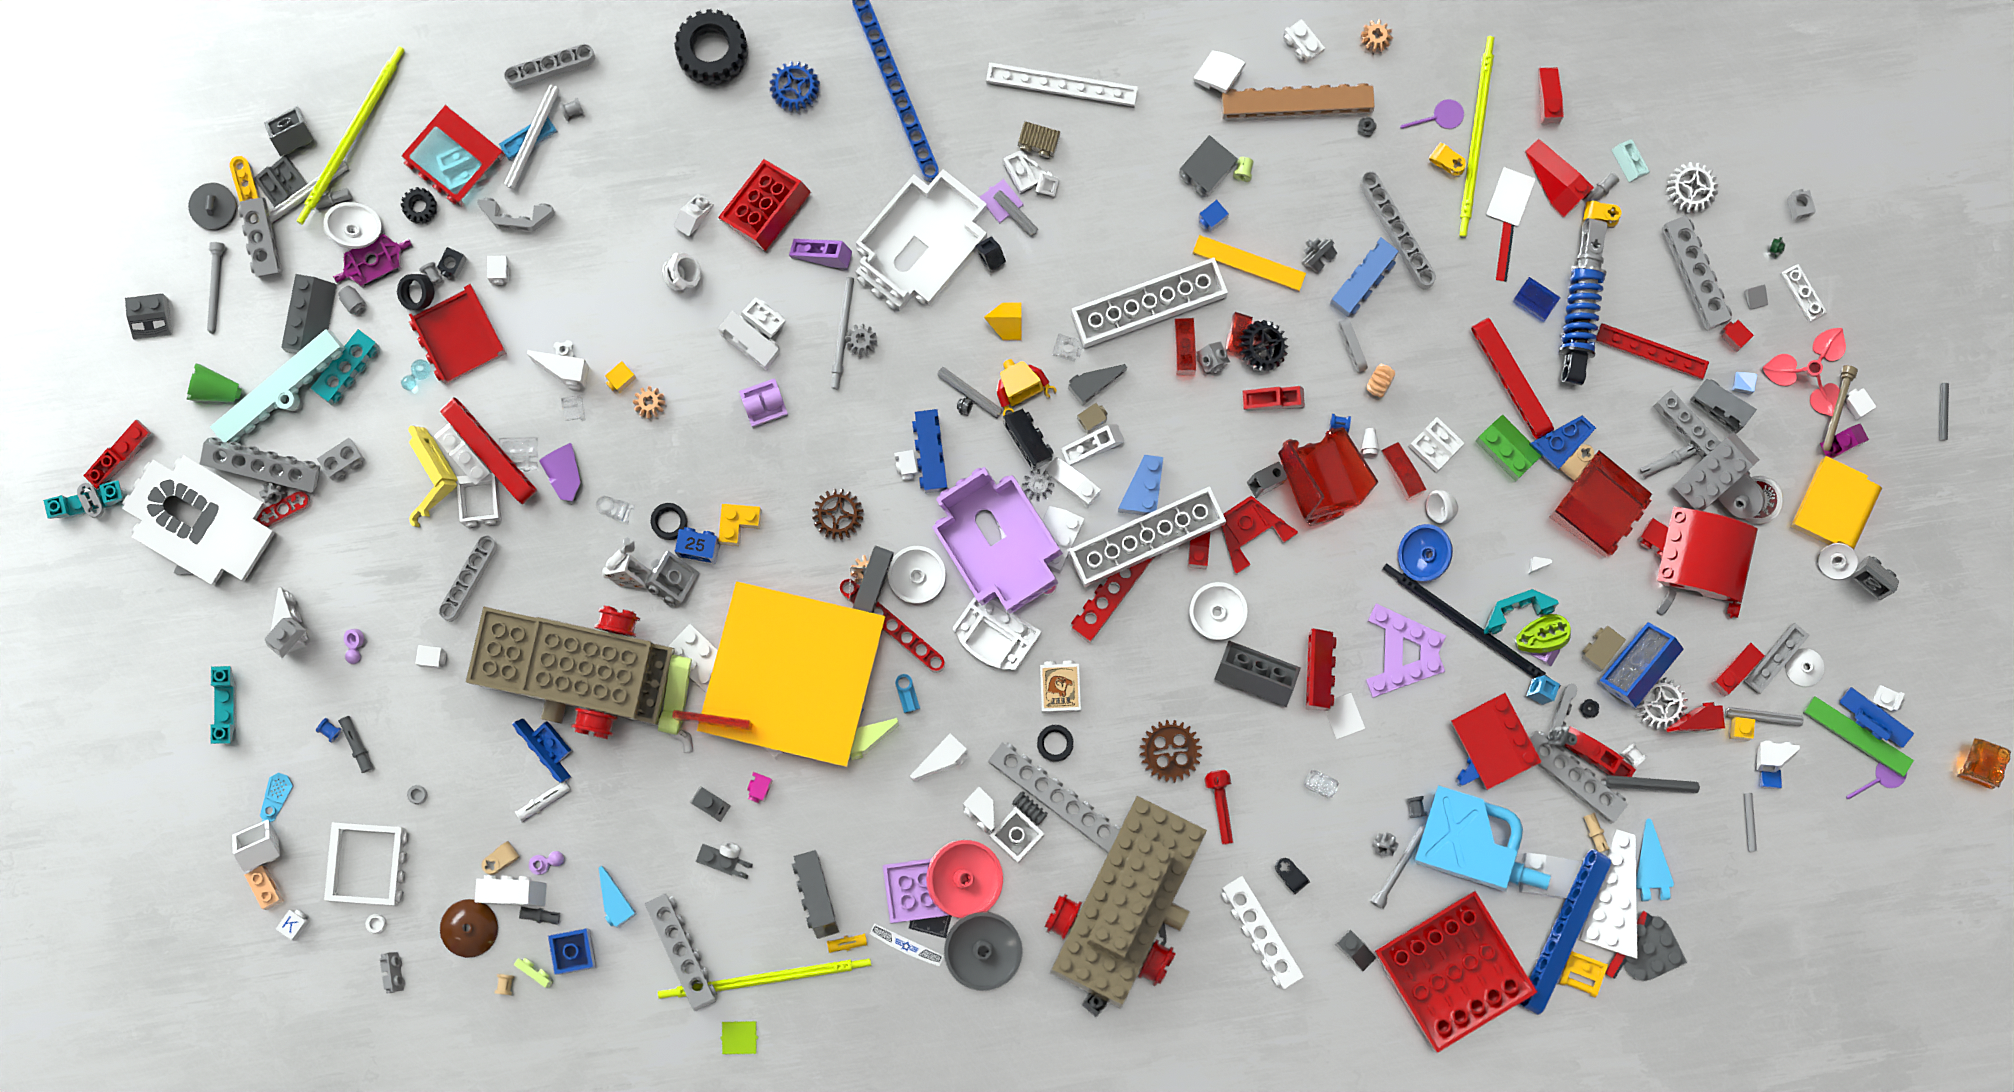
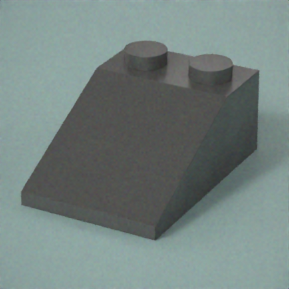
M1868 556L1860 563L1851 576L1875 597L1882 600L1895 593L1899 580L1890 569L1886 570L1881 566L1880 560L1876 557Z

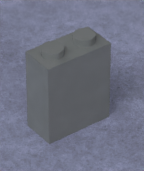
M1209 135L1182 165L1179 171L1180 177L1186 183H1192L1195 186L1194 189L1199 194H1205L1208 197L1236 166L1238 158Z

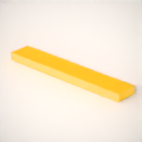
M1202 235L1198 236L1193 250L1195 255L1206 259L1215 258L1216 262L1298 292L1306 275L1305 272Z

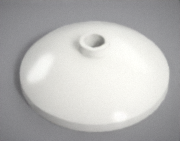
M345 202L337 204L328 210L324 217L323 227L328 238L337 245L358 249L367 247L378 239L381 232V221L378 215L368 206L355 202Z
M910 546L898 552L892 559L888 571V581L891 589L899 598L909 603H924L936 597L942 590L946 577L945 567L941 558L933 550L923 546ZM916 573L921 575V578L918 580L914 579V574Z
M1223 582L1210 583L1200 588L1193 596L1189 610L1190 619L1195 629L1203 636L1213 640H1224L1236 635L1244 626L1248 612L1245 598L1241 592L1234 586ZM1215 610H1220V611H1221V615H1220V616H1216V615L1214 614V611H1215Z

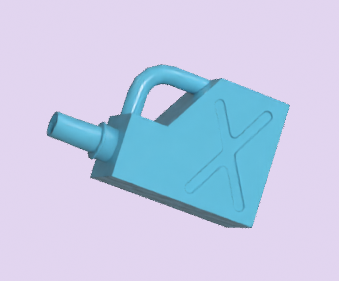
M1442 786L1437 787L1416 855V864L1505 892L1509 882L1516 885L1520 882L1547 890L1551 875L1524 867L1525 863L1516 862L1522 840L1523 827L1521 820L1514 812L1484 802V799ZM1488 815L1502 819L1510 825L1511 836L1507 847L1495 844Z

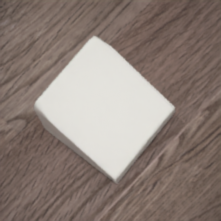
M1533 557L1530 560L1529 574L1549 566L1552 560Z

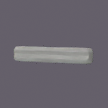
M1001 190L994 195V199L1030 236H1033L1038 231V228Z

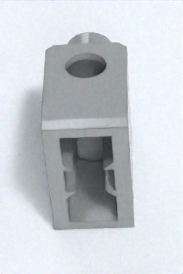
M282 618L265 637V642L271 650L283 658L307 630L293 618Z

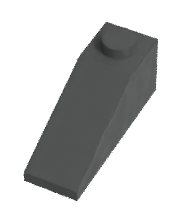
M1122 364L1086 372L1080 376L1077 374L1070 379L1068 389L1083 406L1126 372L1127 366Z

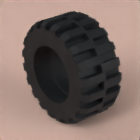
M706 9V13H701V10L695 12L696 16H688L686 18L687 22H682L679 26L680 31L676 32L674 48L679 65L689 78L693 77L694 81L698 83L704 81L705 85H711V82H715L718 85L724 79L728 82L731 80V76L733 74L737 76L740 72L739 68L745 65L748 46L744 31L741 29L739 22L733 20V16L730 14L724 15L721 10H717L716 13L712 9ZM718 33L728 40L729 48L726 54L719 60L712 62L697 58L694 53L696 41L705 34Z

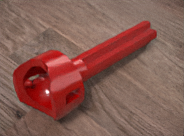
M1225 769L1208 773L1205 777L1206 788L1214 789L1222 844H1229L1234 842L1224 787L1232 783L1230 774Z

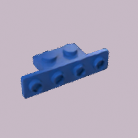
M1850 687L1840 700L1842 705L1855 713L1856 723L1863 728L1868 727L1879 740L1882 738L1885 741L1890 739L1903 748L1914 735L1913 731L1853 687Z
M524 718L512 724L517 734L522 736L527 742L528 747L536 753L540 762L549 769L555 780L562 783L571 778L560 761L572 750L548 721L544 722L535 732Z

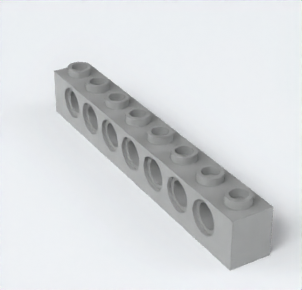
M1002 742L990 757L988 763L1105 852L1109 853L1121 827L1118 825L1112 826L1108 823L1109 818L1102 813L1098 815L1092 811L1094 809L1092 805L1086 801L1084 803L1077 799L1078 795L1070 789L1067 792L1062 788L1063 784L1056 778L1050 779L1046 776L1047 771L1040 766L1034 767L1030 764L1032 762L1030 758L1024 754L1020 756L1015 752L1017 749L1008 742L1005 745ZM1008 758H1015L1017 765L1015 767L1007 766L1006 761ZM1023 770H1031L1033 776L1030 779H1024L1021 774ZM1045 781L1048 784L1047 790L1040 791L1037 788L1038 782ZM1061 793L1064 797L1063 801L1060 803L1055 802L1052 798L1053 794ZM1075 804L1078 806L1079 812L1077 814H1070L1068 807ZM1086 816L1093 817L1094 824L1092 826L1084 824L1083 819ZM1107 828L1110 831V836L1102 838L1099 835V830Z

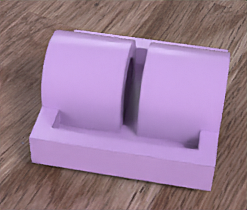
M775 378L739 391L752 428L788 415Z

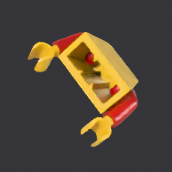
M1008 359L1003 363L1005 370L1000 373L1001 379L997 385V396L1001 407H1004L1003 416H1005L1007 410L1014 412L1009 407V404L1014 406L1043 390L1047 398H1050L1047 392L1048 389H1052L1054 394H1056V388L1048 384L1049 380L1040 368L1027 365L1024 361L1015 364L1012 359Z

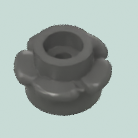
M1371 117L1362 118L1358 123V129L1364 135L1373 134V131L1377 128L1376 122Z
M967 396L959 399L957 403L959 413L967 415L970 413L973 401L968 399Z

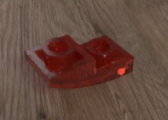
M1238 312L1232 315L1231 331L1227 335L1226 351L1244 355L1239 354L1242 347L1238 345L1243 342L1239 337L1244 335L1242 331L1247 328V325L1252 323L1253 317Z

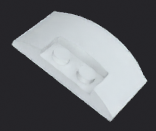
M975 596L953 626L959 641L973 656L990 666L1011 670L1017 669L1042 633L1016 614H1009L1005 607L992 599L982 606Z

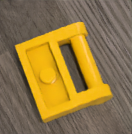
M1571 951L1558 984L1563 986L1566 984L1590 993V996L1596 998L1608 964ZM1572 972L1595 981L1594 985L1590 986L1569 978V973Z

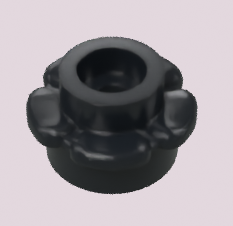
M1587 699L1581 704L1580 710L1587 718L1596 717L1599 713V704L1592 699Z

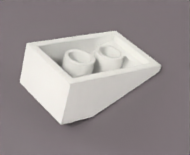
M531 350L527 351L532 362L568 386L569 389L580 390V388H585L589 370L585 359Z
M949 734L910 775V778L915 782L953 768L957 764L961 765L968 758L966 755L968 751L955 737Z
M1524 853L1522 862L1525 863L1524 867L1551 875L1547 890L1520 883L1519 892L1566 899L1582 866V861L1543 854Z

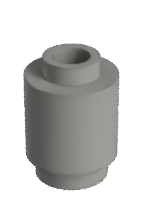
M348 285L339 291V300L350 314H358L363 311L365 301L355 288Z

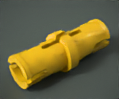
M865 933L851 937L846 935L841 939L827 941L829 953L841 950L851 951V948L867 946ZM856 941L855 943H850V944H845V945H840V946H838L839 944H842V943H847V942Z

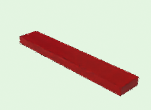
M1604 323L1600 324L1596 335L1597 339L1594 341L1700 380L1704 379L1709 365L1707 360Z

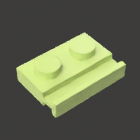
M518 958L514 963L517 968L545 988H549L553 983L549 979L550 975L542 969L540 971L533 967L534 963L527 958H524V960Z

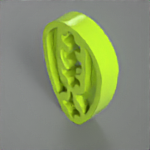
M1547 614L1537 618L1525 626L1517 635V647L1521 651L1531 653L1559 650L1570 641V624L1566 618L1558 614ZM1562 626L1565 631L1561 632L1559 627ZM1549 630H1553L1555 635H1552ZM1540 633H1544L1546 637L1543 638L1540 636ZM1522 639H1526L1528 643L1524 644V642H1522Z

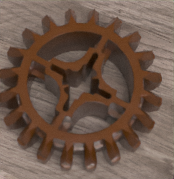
M833 489L834 495L831 496L829 491H826L827 498H824L822 495L819 496L822 503L815 501V505L819 509H812L814 513L818 514L812 516L813 520H819L814 524L815 527L822 526L818 530L821 534L826 530L825 537L828 538L831 533L832 540L836 539V535H839L840 540H843L842 534H846L847 538H850L849 531L856 534L857 531L854 526L861 528V524L857 521L864 520L862 516L858 515L864 513L863 509H857L862 505L861 502L854 503L858 499L857 496H853L850 499L851 492L848 491L845 496L844 489L840 490V494H837L836 489ZM838 500L834 508L824 509L830 502ZM843 501L852 506L854 514H849V512L843 510ZM839 508H840L841 514H844V515H843V516H839V518H838L837 521H836L835 515H832V514H834V513L836 514L837 511H839ZM822 515L833 519V528L828 527L824 523ZM852 520L845 528L838 529L842 521Z

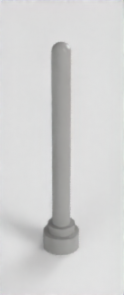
M209 242V251H211L210 254L212 255L207 331L209 333L215 331L220 256L225 248V244L220 242Z
M1420 826L1381 892H1378L1376 895L1374 894L1370 900L1375 906L1381 909L1385 908L1388 903L1387 895L1420 843L1425 826Z

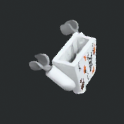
M627 537L623 540V549H619L607 561L606 567L602 570V575L620 587L646 588L645 583L653 569L657 568L659 560L656 559L651 562L652 569L650 570L633 556L626 554L635 550V542L633 541L630 544V539Z

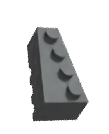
M813 850L793 856L795 863H792L794 874L799 876V881H796L799 893L803 892L804 899H801L804 911L808 910L809 917H806L808 928L813 929L817 939L840 933L834 919L835 914L829 900L830 896L817 851Z

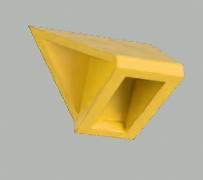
M1021 302L1001 303L984 316V319L1002 340H1022Z

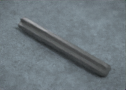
M1612 775L1606 778L1607 787L1698 793L1700 790L1699 782Z

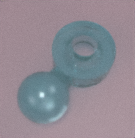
M422 359L414 361L411 365L412 374L404 376L401 380L402 387L405 390H412L416 386L417 379H426L430 375L429 363ZM419 366L424 367L422 371L417 370Z

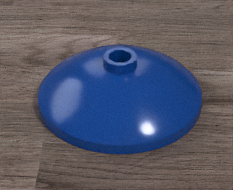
M1430 524L1418 525L1409 530L1402 538L1398 549V560L1404 573L1410 578L1421 582L1435 580L1444 574L1453 556L1452 543L1447 533L1441 528ZM1430 552L1433 553V555H1432L1431 558H1429V553H1430Z

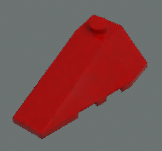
M1540 139L1536 140L1525 151L1534 172H1536L1540 180L1541 187L1548 197L1550 205L1563 218L1594 189L1581 173Z

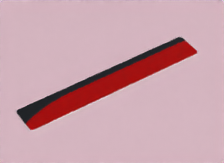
M1503 221L1496 280L1506 282L1514 225Z
M1643 911L1637 920V925L1641 924L1647 928L1653 916ZM1617 953L1605 973L1615 979L1626 962L1625 955Z

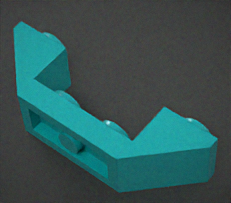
M119 480L99 485L100 489H96L104 508L111 507L123 500ZM89 492L83 493V495H86L88 499H90ZM60 495L43 500L48 519L74 517L86 513L78 495L70 497ZM92 502L91 505L93 509L90 510V512L97 511V508H99V506H95Z
M1534 589L1497 601L1488 619L1484 633L1492 632V634L1501 632L1507 623L1503 614L1512 612L1515 607L1520 606L1524 608L1532 603L1537 615L1543 613L1547 615L1555 611L1559 602L1557 599Z
M212 666L211 686L214 687V724H211L210 744H229L235 729V684L231 666Z

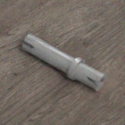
M1691 443L1678 451L1673 450L1672 454L1641 467L1640 472L1644 474L1642 475L1643 478L1647 479L1675 464L1679 465L1683 460L1697 455L1696 449H1693L1694 445Z

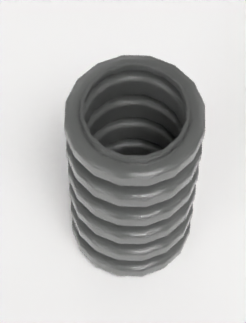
M1020 792L1013 800L1012 805H1016L1017 809L1025 813L1031 822L1034 821L1036 826L1039 825L1048 813H1044L1042 811L1043 808H1039L1038 804L1033 803L1034 800H1030L1029 796H1025V792Z

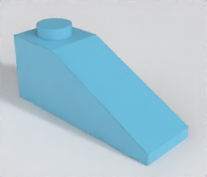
M600 866L599 876L604 911L607 914L605 919L610 926L614 925L618 928L637 914L605 867Z

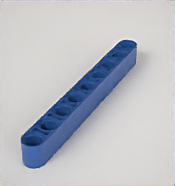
M1595 849L1587 853L1531 974L1530 981L1537 993L1520 1003L1521 1007L1536 1015L1541 1014L1545 1010L1611 866V859Z

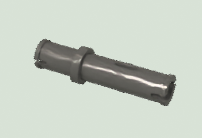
M350 716L338 720L353 752L352 756L356 758L361 769V773L373 769L366 754L367 750L363 748Z

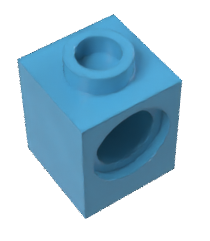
M1545 675L1534 678L1530 684L1527 697L1541 705L1553 702L1560 684Z

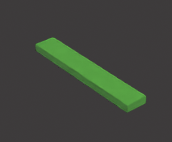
M1816 696L1812 698L1804 711V714L1901 777L1905 776L1914 762L1913 759L1884 740L1877 739L1870 731L1861 727Z

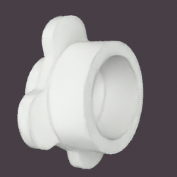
M566 340L563 343H554L553 347L556 349V355L574 356L571 349V341Z

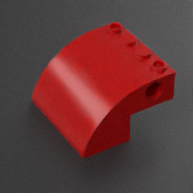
M1673 506L1657 581L1663 586L1698 591L1704 597L1742 603L1758 528L1726 516Z

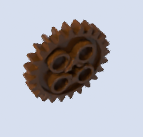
M1166 720L1164 726L1161 722H1158L1159 728L1152 725L1151 729L1153 732L1146 731L1148 738H1142V741L1146 744L1140 745L1144 752L1139 755L1145 757L1141 763L1148 764L1145 769L1146 771L1153 770L1151 776L1157 773L1158 780L1162 776L1165 777L1166 783L1169 778H1172L1175 783L1176 777L1183 781V774L1190 777L1189 770L1196 771L1193 764H1200L1196 757H1202V754L1197 752V750L1202 749V746L1196 745L1200 738L1194 739L1196 731L1190 733L1191 726L1184 729V722L1177 726L1176 720L1173 721L1172 725ZM1182 736L1185 740L1184 744L1176 745L1174 737ZM1157 738L1164 739L1165 746L1158 748L1154 743ZM1169 746H1172L1173 750L1188 748V751L1174 752L1173 756H1170L1169 753L1154 755V751H1166ZM1184 755L1187 758V763L1183 765L1178 764L1176 757ZM1165 757L1168 761L1167 766L1160 767L1157 764V759Z

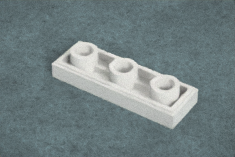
M1799 264L1781 273L1782 278L1809 323L1827 313ZM1802 290L1806 291L1807 295H1804Z

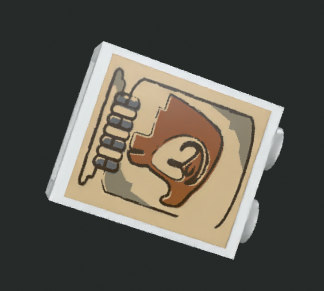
M1047 661L1044 662V665H1040L1042 713L1081 712L1079 664H1075V661H1063V664Z

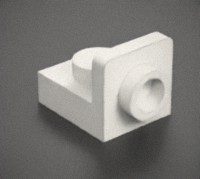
M1879 685L1872 702L1894 713L1898 709H1902L1905 703V699H1903L1905 694L1902 692L1897 693Z

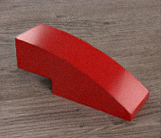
M1279 386L1243 390L1244 410L1305 407L1304 388L1301 386L1281 388Z

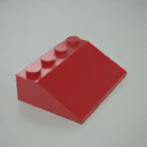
M763 159L718 218L751 243L766 251L810 195L811 191L801 180Z
M1506 693L1451 720L1486 790L1542 762Z

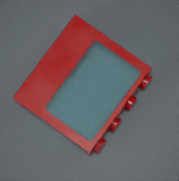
M444 105L401 156L406 167L410 170H417L419 172L417 175L422 180L432 182V187L441 194L443 191L448 195L446 197L448 201L453 205L457 203L462 207L464 204L462 199L491 165L497 159L501 161L505 154L447 105Z

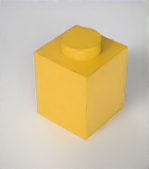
M623 361L605 375L608 380L606 382L607 386L612 391L616 389L618 393L636 379L635 375Z
M1739 717L1731 719L1730 739L1747 741L1754 739L1755 719Z

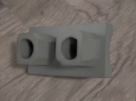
M1318 238L1314 242L1308 239L1305 242L1308 247L1304 250L1308 256L1301 263L1304 266L1310 267L1315 272H1319L1325 266L1319 259L1322 255L1328 260L1337 255V251L1333 247L1335 243L1332 239H1324L1322 242Z

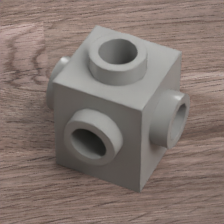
M1221 341L1208 344L1196 352L1206 373L1211 371L1218 373L1224 370V365L1230 362Z

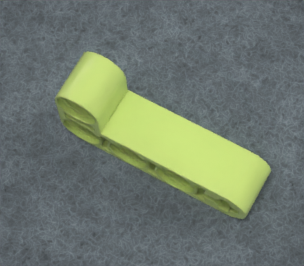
M672 655L664 708L658 725L659 732L674 735L679 733L683 721L675 720L674 718L684 719L692 658Z

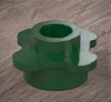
M1783 237L1779 239L1774 238L1772 241L1770 253L1775 254V258H1778L1779 254H1782L1785 249Z

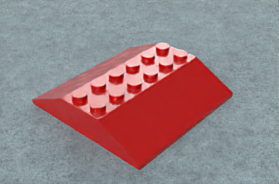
M1473 891L1375 950L1393 986L1436 1053L1537 993L1476 891Z

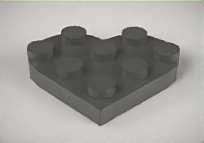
M1653 916L1647 928L1641 924L1637 925V936H1641L1637 942L1638 959L1625 955L1626 962L1624 968L1630 977L1636 980L1647 981L1686 964L1687 961L1668 923L1659 916Z

